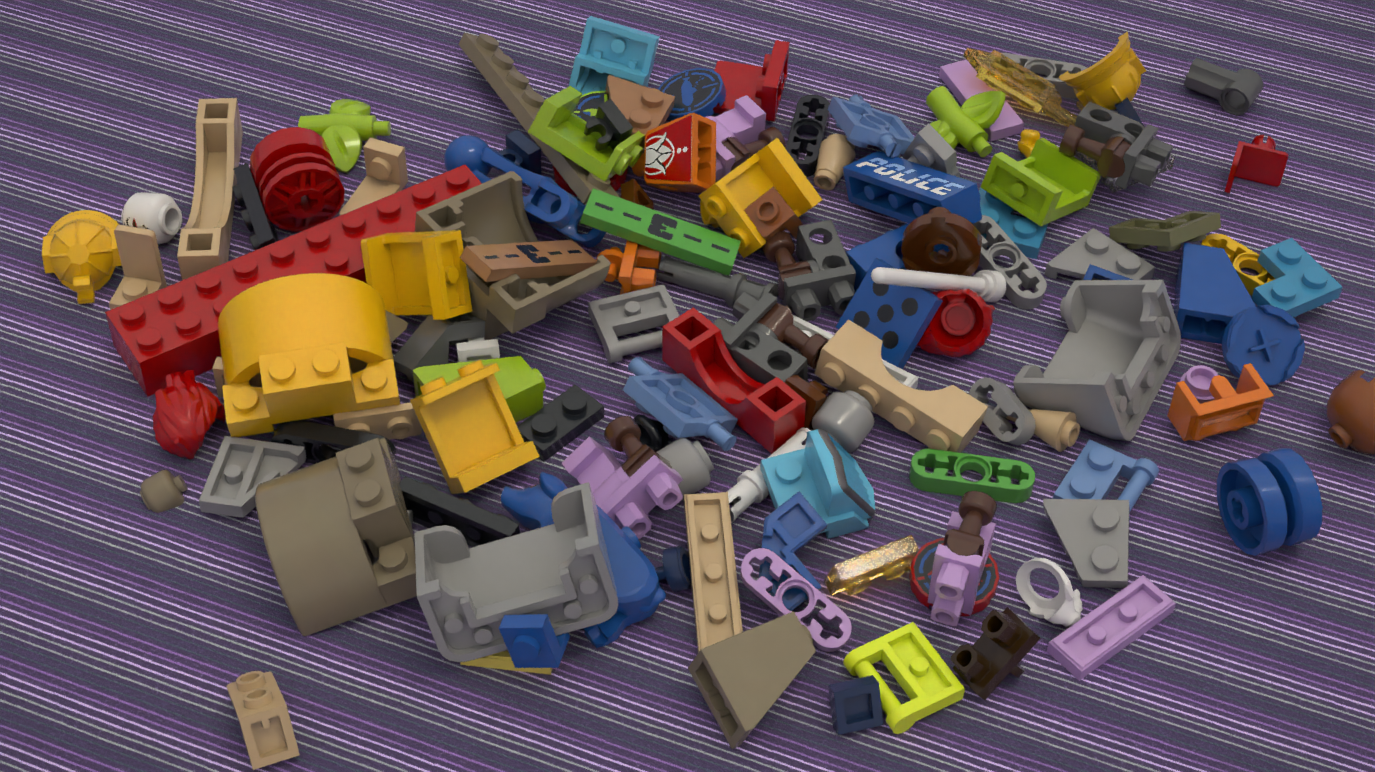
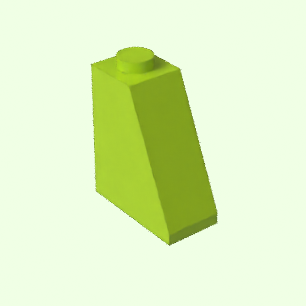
M521 356L481 360L483 366L497 362L500 371L494 373L515 423L535 414L544 407L543 391L546 390L544 378L538 369H532ZM474 361L423 366L414 369L415 397L422 394L420 386L440 377H444L446 383L460 377L457 369Z

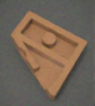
M612 75L607 77L606 94H609V99H612L632 125L631 136L638 131L645 135L648 130L663 125L674 107L675 96ZM645 136L639 145L642 148H645Z

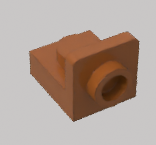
M774 187L744 210L756 226V229L766 240L785 229L797 239L798 226L804 225Z

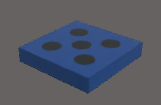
M875 258L837 323L836 328L840 329L848 319L883 341L881 347V357L883 360L903 369L943 300L925 288L875 283L871 279L873 269L877 267L894 268L882 259Z

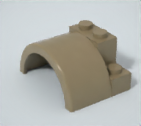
M514 171L507 172L416 212L415 232L461 230L463 248L472 245L539 242L524 210L523 179ZM600 255L597 258L596 265L575 275L520 279L515 273L505 279L494 282H485L466 265L472 312H469V314L485 321V340L493 339L507 331L513 334L544 319L546 313L597 289L606 279L611 263L603 255Z
M385 437L381 439L376 438L336 453V457L260 483L256 488V509L266 550L282 595L302 636L311 635L417 596L415 538L400 486L401 479L396 460ZM363 540H365L372 555L376 558L378 557L377 562L373 565L370 561Z

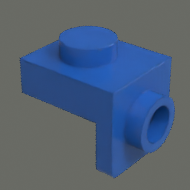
M548 614L504 615L499 626L500 633L515 668L559 667L570 635L565 633L556 636Z

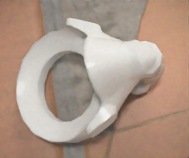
M1034 558L1023 563L1017 571L1016 585L1020 596L1030 607L1029 614L1038 618H1045L1053 624H1062L1065 627H1071L1081 619L1080 615L1083 610L1080 592L1078 589L1073 591L1071 582L1065 572L1055 562L1046 558ZM1044 568L1056 577L1059 583V593L1056 597L1052 599L1044 598L1034 591L1030 584V574L1033 569Z

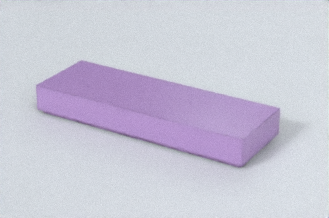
M972 58L940 66L939 77L961 105L968 98L978 93L998 91ZM1005 100L1002 111L995 123L985 129L988 134V140L991 142L1020 134L1023 131L1024 122Z
M1142 575L1052 639L1048 644L1047 652L1080 681L1173 613L1176 603Z

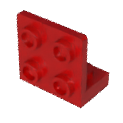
M775 40L772 54H765L763 67L721 60L717 61L714 71L720 74L727 92L721 107L718 103L713 108L714 113L722 114L733 109L735 100L747 95L766 113V121L775 122L788 76L790 42Z

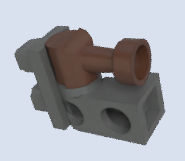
M1089 101L1077 115L1075 125L1070 124L1062 138L1059 152L1071 157L1080 152L1097 161V169L1101 176L1104 178L1106 176L1117 178L1115 185L1126 189L1132 180L1150 187L1155 181L1159 169L1163 170L1167 165L1173 145L1155 139L1159 128L1150 124L1144 127L1133 119Z
M832 220L798 226L795 254L799 262H796L792 257L795 246L789 233L779 231L766 240L762 250L770 262L777 264L779 270L778 296L783 300L782 305H787L792 313L794 312L797 317L805 321L815 320L820 316L822 306L832 305L836 313L839 315L844 313L855 294L856 272L853 266L850 265ZM814 234H824L823 243L819 244L812 242L810 237Z
M744 292L732 307L733 316L739 319L735 325L723 317L718 318L713 323L721 330L726 347L737 365L749 377L763 384L770 382L776 377L785 383V380L793 375H798L808 382V366L816 369L821 349L829 341L820 334L809 337L793 324V315L789 307L777 303V297L768 292L761 299ZM785 344L801 351V355L796 351L792 350L791 348H789L788 346H786Z

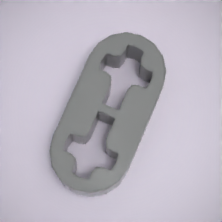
M987 377L977 380L972 385L969 395L988 406L983 419L984 424L1003 442L1013 445H1022L1028 442L1033 436L1036 427L1035 418L1032 413L1003 382ZM989 390L993 391L991 397L997 403L996 407L987 404L989 399L986 394ZM1007 416L1016 418L1015 425L1018 427L1016 432H1011L1013 426L1007 420Z

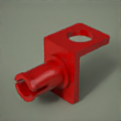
M1264 135L1256 136L1251 144L1239 141L1224 192L1230 193L1235 177L1275 187L1280 186L1288 160V153L1275 150L1276 143L1270 136H1268L1266 143H1263Z

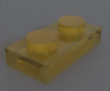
M909 535L833 565L824 579V583L831 596L844 591L848 595L857 594L871 586V580L884 575L887 580H891L909 571L911 568L909 564L919 552V548L913 536Z

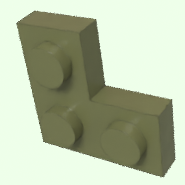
M1187 211L1165 220L1132 218L1109 227L1110 239L1117 243H1127V248L1141 249L1151 245L1157 246V251H1174L1180 249L1183 242L1206 239V233L1221 228L1220 213Z

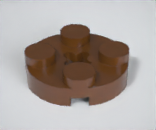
M936 207L931 209L928 214L914 219L906 227L901 245L902 261L907 270L970 276L979 266L982 236L969 220L951 213L944 207ZM934 245H947L950 251L940 250L935 252L933 251Z

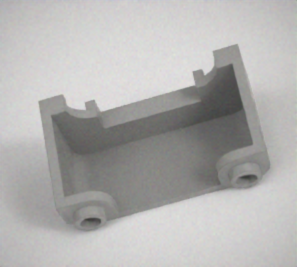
M1074 280L1060 304L1061 317L1066 321L1069 331L1044 373H1042L1037 365L1023 366L1015 376L1013 382L1014 392L1027 407L1040 410L1074 412L1076 414V422L1080 424V428L1111 440H1132L1180 351V329L1164 280Z
M589 482L567 488L553 498L551 512L554 524L469 548L461 531L451 526H435L414 532L417 599L437 648L443 657L454 662H467L508 650L499 630L504 615L548 614L554 632L558 636L603 623L616 613L618 609L616 586L596 502Z

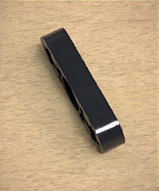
M806 95L799 99L786 145V150L806 177L815 174L820 144L825 139L829 122V111L827 109L830 103L826 98L819 95ZM811 112H815V119L808 118ZM810 133L814 134L816 137L802 138L799 136V134ZM800 153L806 154L804 160H799Z
M296 420L279 423L271 442L304 446L306 452L305 463L316 464L336 457V453L341 450L384 437L373 433ZM385 438L393 455L395 456L396 448L394 444L389 439ZM326 444L334 445L338 447L340 450L333 449L327 446Z

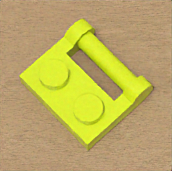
M914 622L852 650L843 660V665L852 676L862 678L873 675L879 682L881 708L887 715L885 719L887 725L895 734L907 731L916 721L962 700L964 696V686ZM881 660L910 698V701L901 704L872 664Z

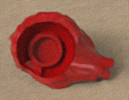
M970 289L931 292L943 300L917 346H920L922 350L928 353L949 357L970 355L983 346L991 333L994 306L987 305L977 292H973Z
M186 370L184 373L175 372L165 376L167 387L164 389L160 388L155 392L156 410L152 418L155 438L162 449L181 458L193 459L197 450L202 447L204 436L212 426V423L215 419L225 422L226 415L225 407L204 384L196 383L194 370Z

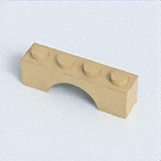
M848 319L821 349L814 374L823 379L829 386L835 387L843 393L851 390L860 394L871 404L873 412L892 423L897 429L905 431L927 445L929 449L961 453L978 433L988 406L955 385L939 390L925 391L900 383L887 371L881 357L883 341Z

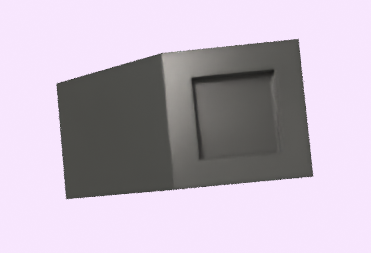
M469 313L446 320H433V315H429L393 357L395 369L407 375V379L414 381V369L423 366L448 364L449 344L456 345V343L468 342V339L485 337V321Z

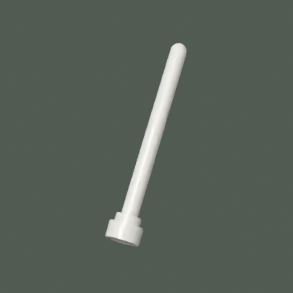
M877 267L871 272V279L877 284L953 291L970 289L973 292H977L985 302L999 301L1006 291L1004 276L1000 272L993 270H981L974 276Z

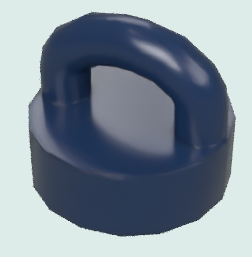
M682 546L664 549L662 555L663 566L655 568L659 581L667 579L673 592L691 589L687 550Z

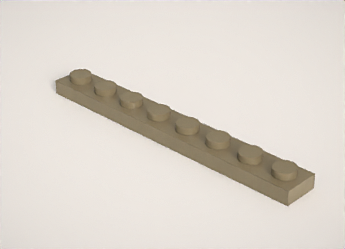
M464 32L458 45L528 133L545 99L532 89L528 84L529 79L513 65L514 61L503 53L498 46L499 42L495 38L484 33L476 36ZM528 133L583 204H587L593 188L620 197L610 185V179L604 182Z

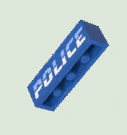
M876 151L843 167L849 202L909 224L914 219L928 214L931 209L936 207H944L951 213L969 220L972 224L982 220L981 198L977 183L899 157L891 158V156L888 157L886 153Z

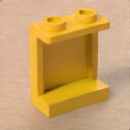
M778 138L774 139L698 195L707 213L717 221L725 234L741 241L738 252L743 258L766 244V240L756 229V226L744 210L769 189L774 187L797 217L822 201V198Z
M461 230L386 233L361 240L366 283L381 295L386 311L394 315H433V320H446L472 312L466 264L460 258L464 250Z
M481 359L469 363L457 369L460 377L447 383L444 377L432 380L419 387L422 392L421 395L410 399L452 494L466 493L540 457L533 441H523L494 373L500 371L497 362L483 366Z

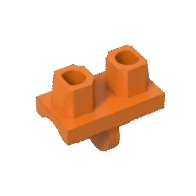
M627 240L624 253L618 247H611L597 255V258L603 255L610 261V269L605 281L613 282L615 279H618V282L622 285L620 294L656 285V270L639 267L659 269L662 252Z

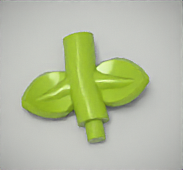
M937 87L926 98L927 106L937 118V121L930 123V125L953 149L960 143L968 152H977L980 157H986L991 153L992 146L987 142L988 134L985 129L994 124L999 117L1006 94L1002 91L978 93L968 98L960 107L946 87Z
M353 99L336 100L331 103L329 114L300 116L298 127L313 130L324 138L335 168L346 174L350 172L359 159L362 141H368L370 137L377 139V136H390L391 134L390 121H377L375 115H370V105Z

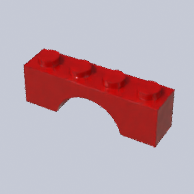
M694 307L662 326V360L678 374L683 373L738 419L736 424L771 454L796 434L797 430L804 427L806 400L778 377L766 384L759 383L749 377L737 365L729 353L721 330Z

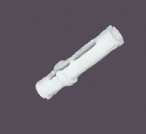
M804 427L800 428L796 434L768 458L804 449L805 445H802V442L807 438V432L811 430ZM760 464L752 471H744L737 478V484L727 491L729 504L732 505L730 508L731 522H734L753 502L760 503L768 496V488L763 478Z

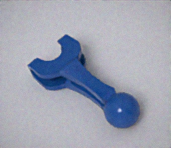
M460 136L448 145L444 155L447 172L466 165L481 183L492 179L487 176L491 167L503 173L514 171L523 179L522 184L531 189L528 196L523 195L524 210L528 220L539 224H547L585 247L596 246L605 236L606 232L593 227L587 234L578 233L577 225L581 220L586 205L560 188L552 178L539 175L517 165L495 149L489 148L485 141L476 136Z

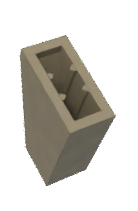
M793 611L699 651L688 667V670L732 749L739 747L813 656L816 649L813 646L810 631L800 623Z

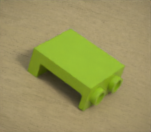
M569 86L545 99L528 133L604 182L615 174L621 176L628 166L632 168L637 163L644 148L639 146L645 136L639 131L618 144L614 151L610 146L605 150L597 151L595 146L597 140L602 137L601 134L593 132L586 136L584 129L587 122L573 113L582 93Z
M1040 138L1036 141L1031 155L1017 162L1003 152L994 154L981 188L1039 226H1043L1088 206L1101 175L1098 171L1074 156L1071 157L1059 152V147L1047 139Z

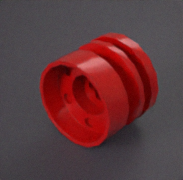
M283 128L267 135L256 145L250 156V170L270 222L281 229L297 232L331 220L338 214L344 203L345 189L335 168L329 148L322 136L306 128Z

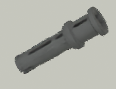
M665 256L659 265L658 270L664 271V273H658L659 280L725 299V303L731 308L744 292L759 299L767 292L778 297L777 284L770 282L764 285L751 281L742 273L728 276L673 259L670 256Z

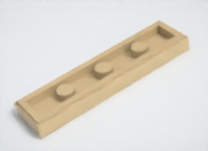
M728 492L684 494L683 502L698 653L705 647L743 632Z

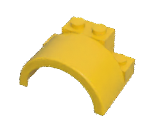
M309 273L290 275L272 279L248 288L231 299L221 311L218 318V332L225 382L222 390L226 423L231 437H244L274 432V424L400 404L385 304L381 295L369 284L355 278L336 274ZM349 357L366 362V368L352 374ZM260 372L262 387L251 386L249 380Z

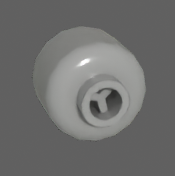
M854 391L835 392L827 397L826 401L814 415L812 427L814 430L821 429L826 431L848 453H852L860 447L873 429L875 422L871 413L873 408L868 400Z
M679 438L657 451L659 455L669 461L672 469H675L683 479L678 484L683 495L681 501L684 500V494H694L710 484L711 476L709 472L714 470V466L698 440L692 443L687 438Z

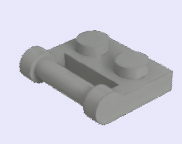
M664 284L588 302V314L601 340L609 364L622 361L623 356L662 347V330L618 341V336L664 326L679 316Z

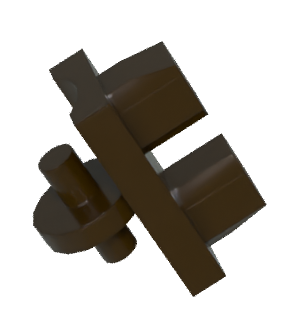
M1008 607L1003 612L992 610L982 621L981 630L984 632L973 646L970 644L961 645L951 656V661L955 665L952 669L984 700L1009 673L1019 678L1025 672L1019 662L1041 639Z

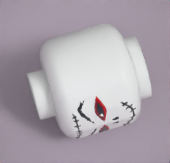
M141 192L135 193L127 200L122 210L121 220L125 226L154 231L157 244L168 243L179 231L182 224V214L172 197L163 193Z

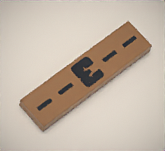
M573 240L465 246L460 257L485 282L500 281L515 273L520 279L575 275L596 265L597 262Z

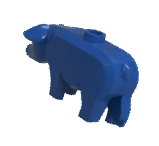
M541 472L539 484L523 489H513L505 486L501 494V504L524 527L534 530L554 524L551 503L559 492L567 489V486L561 479ZM596 505L618 597V609L609 620L583 628L588 640L596 648H599L618 639L627 626L650 617L656 611L659 603L666 599V593L659 585V579L654 566L640 550L641 544L635 533L628 526L620 529Z

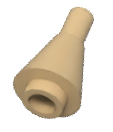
M1029 410L1035 418L1036 427L1034 434L1058 452L1064 451L1067 446L1071 447L1074 445L1080 432V424L1076 422V414L1074 412ZM1006 417L1008 420H1011L1013 422L1016 421V418L1014 417Z

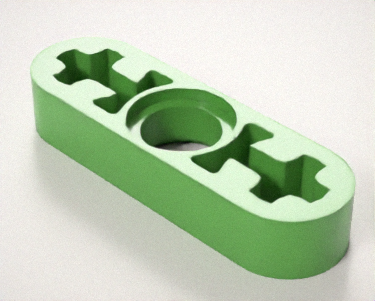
M922 449L916 452L911 459L909 479L916 488L926 492L963 496L968 491H980L988 494L995 501L1022 503L1028 500L1032 494L1035 472L1027 463L1018 460L937 449ZM925 467L933 468L934 473L925 472ZM948 469L953 470L952 477L947 476ZM973 470L980 473L983 479L976 482L968 481L961 476V473ZM992 475L996 476L995 482H990ZM1011 479H1017L1019 485L1011 484Z

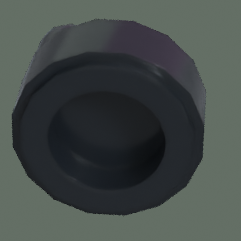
M641 414L634 417V421L641 429L640 441L643 445L646 444L655 452L668 445L669 436L664 431L662 423L651 420Z

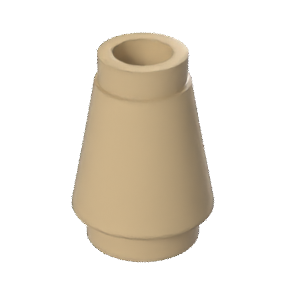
M831 134L820 144L814 183L820 189H834L844 174L843 167L851 164L855 159V145L850 143L844 135Z

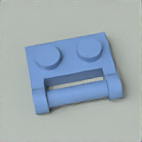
M1089 439L1055 491L1053 499L1105 500L1118 478L1123 476L1129 479V482L1117 500H1129L1131 511L1144 488L1151 485L1159 474V468L1149 459L1140 458L1136 460Z

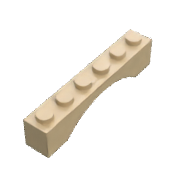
M237 98L199 99L194 194L188 222L185 227L181 228L177 254L182 280L228 262L236 196L232 186L237 184L233 168L239 166L243 136Z

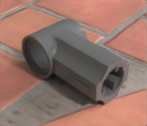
M1196 58L1186 75L1184 86L1187 89L1218 100L1220 106L1226 112L1237 116L1246 113L1263 90V81L1258 73L1253 70L1240 69L1237 72H1233Z

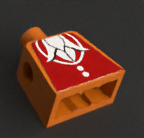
M689 113L648 130L645 134L644 153H642L637 163L632 167L634 174L638 177L644 176V181L647 185L663 191L704 192L716 183V122L696 113Z

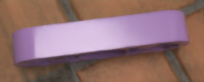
M758 548L746 554L741 564L740 575L742 582L750 591L778 615L783 616L792 612L784 606L782 601L783 594L791 588L803 590L808 596L809 604L803 611L795 612L801 624L806 626L802 621L812 614L817 603L823 607L817 616L828 624L834 619L840 623L838 633L842 637L837 639L834 636H830L825 640L820 636L823 627L815 619H812L810 626L806 627L811 633L813 645L826 652H834L845 646L852 630L851 621L846 613L773 551ZM765 561L771 564L769 574L778 582L782 574L789 578L780 584L774 597L768 593L773 588V584L767 578L761 576L756 581L751 577L753 567L750 564L752 562L759 565Z

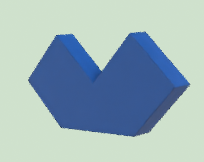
M799 491L765 517L761 548L773 551L816 589L821 590L822 586L795 553L827 529V524ZM765 561L759 566L758 578L763 576L773 584V588L768 593L774 597L780 584L789 578L782 574L779 582L776 581L769 574L771 564ZM791 588L782 596L784 606L792 612L809 600L807 594L799 588Z

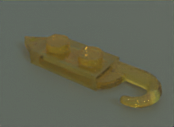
M966 48L963 56L977 71L976 77L985 82L990 88L1004 92L1007 96L1016 100L1022 107L1031 109L1036 113L1042 112L1066 127H1069L1070 124L1075 125L1077 116L1060 106L1062 98L1055 89L1056 85L996 50L990 53ZM1080 101L1076 102V106L1082 111L1084 108L1083 104Z

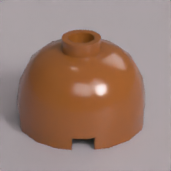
M1356 370L1344 378L1332 390L1327 402V418L1331 425L1328 432L1340 447L1345 449L1349 446L1359 453L1373 455L1375 454V378L1367 382L1365 379L1360 378L1365 371Z

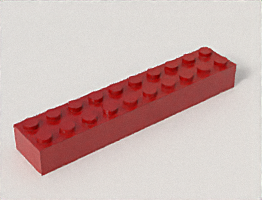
M462 165L105 312L113 345L147 397L155 394L160 388L164 389L167 387L165 376L168 374L194 370L195 376L207 372L213 368L216 357H221L218 332L219 315L225 305L235 296L257 284L297 274H336L355 278L366 283L361 250L362 239L386 233L415 232L416 212L482 183L466 165Z

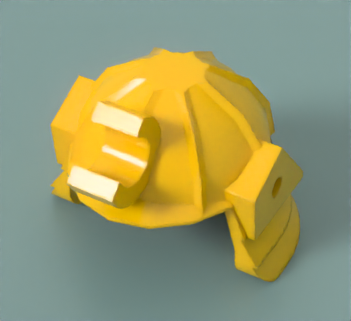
M1128 32L1119 36V42L1116 47L1094 65L1078 73L1070 74L1069 71H1066L1059 76L1060 80L1073 87L1076 97L1084 107L1090 101L1109 110L1116 109L1115 105L1123 102L1126 98L1129 101L1133 100L1141 84V74L1146 72V69L1134 50L1130 49L1131 43Z
M80 210L63 216L54 223L47 235L43 237L42 260L45 274L54 273L63 285L77 292L78 304L95 303L94 291L101 289L110 280L116 266H122L114 235V230L120 224L110 216L94 210Z

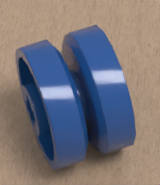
M1279 448L1264 452L1257 458L1245 457L1227 462L1220 468L1217 478V501L1220 515L1228 534L1236 546L1243 552L1257 556L1275 551L1282 545L1292 546L1310 541L1318 535L1322 525L1323 509L1319 487L1307 463L1294 450Z

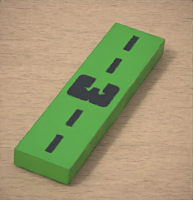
M594 188L591 191L580 223L728 276L733 268L741 243L740 240Z

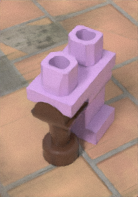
M747 95L736 99L733 109L715 117H706L716 122V182L776 138L780 140L786 149L785 140L781 132L776 127L765 129L766 113Z
M620 416L608 424L604 437L614 450L625 452L628 459L622 465L613 453L591 437H588L562 462V465L580 484L589 482L596 505L620 529L628 526L637 538L641 539L651 529L652 522L647 514L656 505L663 510L672 509L683 499L678 486L683 479L675 469H672L669 461L646 444L643 445L641 443V429L634 419L630 416Z
M968 491L962 496L958 508L959 513L952 511L944 544H938L928 596V603L933 604L930 617L933 621L957 626L961 612L969 615L972 614L978 585L991 550L996 523L991 521L994 518L997 504L991 496L984 492Z

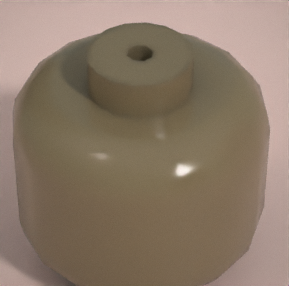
M161 470L141 483L140 495L149 510L151 509L153 512L159 513L182 505L184 502L183 492L188 490V487L180 475L174 477L170 471Z

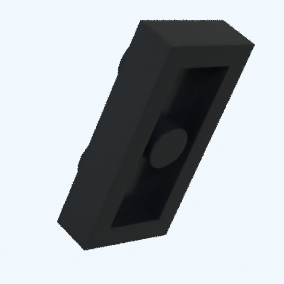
M573 385L517 427L523 441H533L540 456L538 458L545 462L604 418V406L577 385Z

